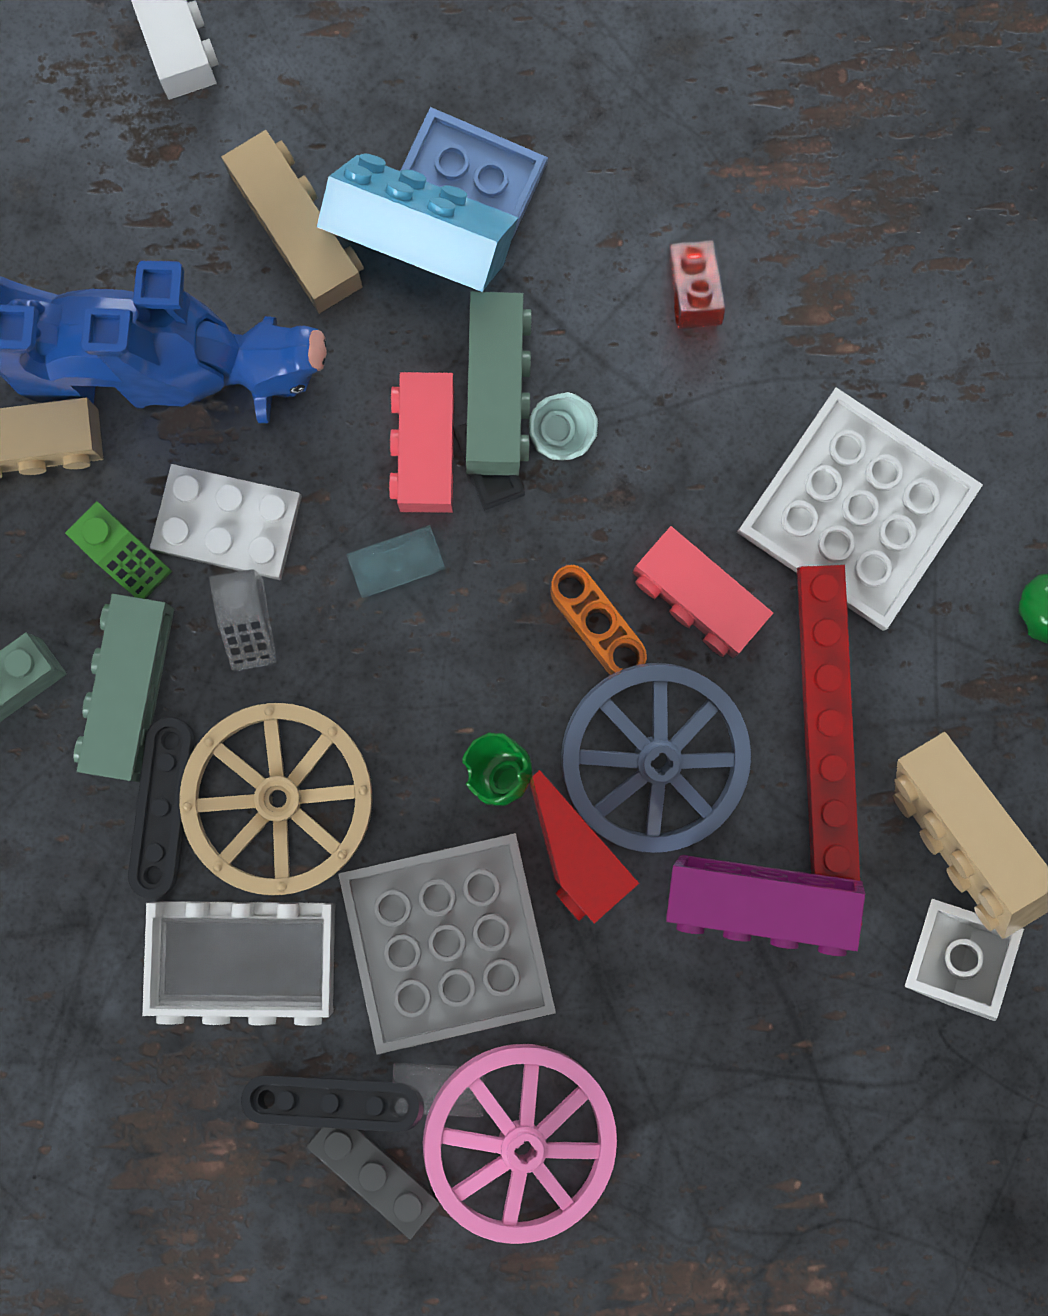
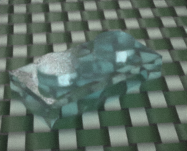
M430 525L346 554L362 598L445 569Z

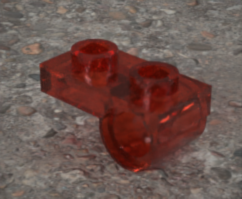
M713 241L670 244L669 261L675 291L674 312L677 329L722 325L725 305Z

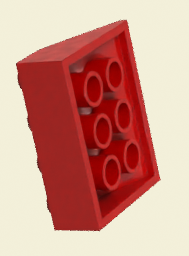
M539 770L532 776L530 786L555 880L561 886L555 894L578 921L587 915L595 924L633 890L639 882Z

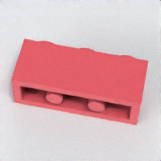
M400 372L399 387L392 386L391 411L392 413H399V430L391 429L390 452L391 456H398V473H390L389 491L390 499H397L400 512L453 513L455 386L453 373Z
M672 526L667 529L640 560L633 571V574L638 577L635 583L644 593L653 599H656L658 596L672 606L669 610L670 614L685 627L690 628L693 624L706 635L703 639L704 643L721 657H724L726 653L732 658L738 655L773 614L769 608Z

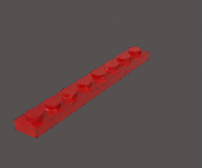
M845 565L801 566L797 568L811 874L860 881Z

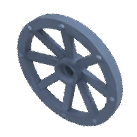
M647 663L625 668L608 676L594 686L575 708L565 730L561 751V768L566 790L585 822L602 837L616 845L631 850L652 853L668 852L690 846L718 829L738 805L747 785L751 764V747L748 731L741 713L731 698L718 685L705 676L682 666L665 663ZM652 681V737L646 738L610 698L630 686ZM667 681L691 687L708 698L670 740H668ZM599 708L637 747L635 753L580 749L586 727ZM719 711L728 728L732 752L681 754V750ZM659 753H664L666 755L665 765L661 768H654L651 765V761H654L659 756ZM579 764L637 768V771L593 806L583 788ZM731 767L725 787L712 807L680 774L681 769ZM647 782H650L645 833L622 828L605 818L606 815ZM671 783L701 817L682 828L660 833L665 784Z

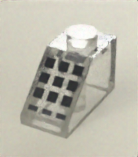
M255 569L209 577L216 620L232 671L277 663L263 577Z

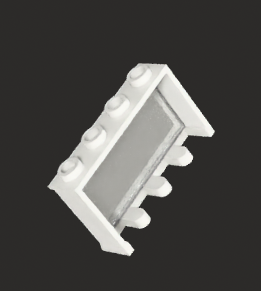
M155 901L146 903L142 1016H156L157 1024L184 1023L185 1016H202V1024L206 1025L230 1024V1017H248V1024L273 1025L276 1024V1017H294L295 1025H321L322 1017H329L334 1012L333 984L336 903Z

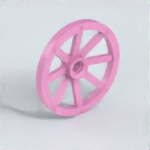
M513 1044L497 1047L473 1057L459 1067L437 1093L430 1107L423 1135V1157L431 1187L443 1208L456 1222L470 1232L495 1242L510 1244L531 1243L550 1238L567 1230L582 1219L596 1204L607 1186L614 1167L617 1148L614 1115L605 1093L585 1068L569 1056L557 1050L533 1044ZM524 1064L519 1120L512 1122L480 1077L501 1067ZM540 1065L564 1074L574 1081L578 1087L535 1126L534 1119ZM467 1087L470 1088L501 1130L499 1137L444 1127L452 1106ZM589 1100L597 1123V1143L545 1141L581 1105ZM524 1141H529L531 1147L526 1154L519 1155L515 1152V1149L524 1144ZM441 1144L498 1153L500 1156L451 1188L443 1170ZM545 1158L595 1159L586 1181L572 1198L543 1163ZM509 1169L512 1170L502 1221L486 1217L463 1202L464 1199ZM533 1172L560 1208L538 1219L517 1222L527 1173Z

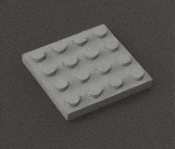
M516 833L338 874L376 1054L556 1013Z

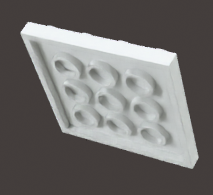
M836 387L737 533L796 573L797 568L801 566L845 565L847 607L884 631L888 629L983 484Z

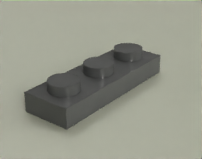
M322 1127L306 1146L307 1149L410 1240L441 1204L434 1192L364 1130Z

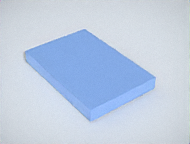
M430 107L401 170L419 172L426 177V182L439 187L449 185L460 188L467 193V198L519 217L513 234L514 237L547 166L548 157Z

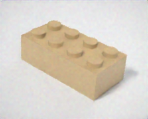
M941 733L898 759L895 779L896 793L893 795L896 805L905 817L913 816L922 828L919 832L930 852L934 855L940 853L950 866L947 868V873L960 892L967 890L977 904L974 909L982 924L989 931L995 929L1001 938L1005 939L1048 913L1047 864L947 733Z

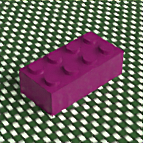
M680 855L673 865L666 922L677 923L676 930L685 933L704 934L705 928L722 930L723 937L730 940L751 941V937L754 935L771 938L770 944L776 947L798 949L799 943L818 945V952L823 954L846 956L847 950L858 951L865 891L863 882L858 880Z

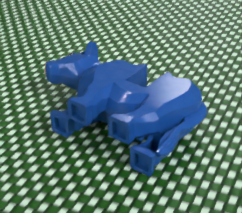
M140 261L136 269L134 292L114 289H86L57 295L11 281L5 277H0V376L19 395L39 403L87 397L94 404L95 386L115 387L136 408H145L148 405L183 407L219 392L224 386L241 384L252 392L258 423H269L272 395L295 397L298 393L306 391L312 374L324 368L327 350L325 336L321 331L308 326L280 327L277 326L276 317L265 316L262 322L256 324L245 334H233L210 308L184 291V269L177 261Z

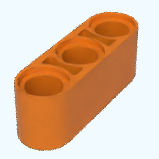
M566 565L560 568L554 574L551 582V598L610 675L622 670L613 660L614 651L620 647L629 648L635 653L637 657L636 665L645 664L647 654L643 643L588 572L576 565ZM566 578L577 579L583 587V593L576 598L564 597L558 589L559 583ZM598 612L604 614L610 622L609 630L603 634L591 632L586 626L585 619L588 615Z

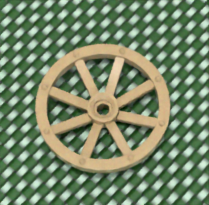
M286 703L255 705L235 712L221 720L208 731L195 747L185 767L180 787V814L184 832L189 844L201 862L213 874L228 884L244 891L263 895H285L307 890L321 884L340 871L350 861L364 839L369 826L373 803L372 784L368 767L362 753L351 737L328 717L309 708ZM278 720L303 723L322 733L288 778L284 776ZM264 721L270 777L264 778L226 747L223 742L241 729ZM334 743L348 763L354 785L300 790V784ZM214 754L256 789L255 794L199 799L201 779L212 755ZM281 790L286 794L287 800L285 805L276 808L272 805L273 796L271 795L274 791ZM355 799L352 822L342 843L338 842L300 808L301 804ZM256 808L258 813L219 854L205 833L200 812ZM289 819H292L331 854L319 866L294 877H290ZM269 821H273L274 879L246 873L231 864Z

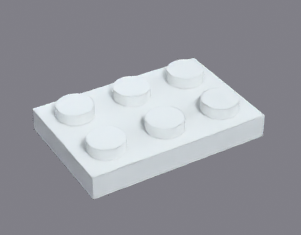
M171 464L150 549L153 552L281 580L302 496L294 491Z

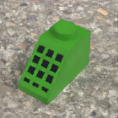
M98 501L65 532L96 564L136 598L146 599L172 572L141 540Z

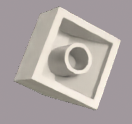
M932 899L905 987L947 1005L996 1021L1024 929L1021 928L1007 938L1002 939L995 929L989 931L975 912Z

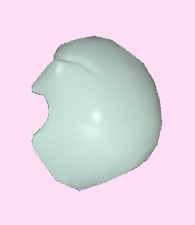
M566 392L544 398L537 403L536 408L533 409L529 417V437L539 453L552 460H570L582 456L588 451L597 437L598 418L591 404L573 393Z

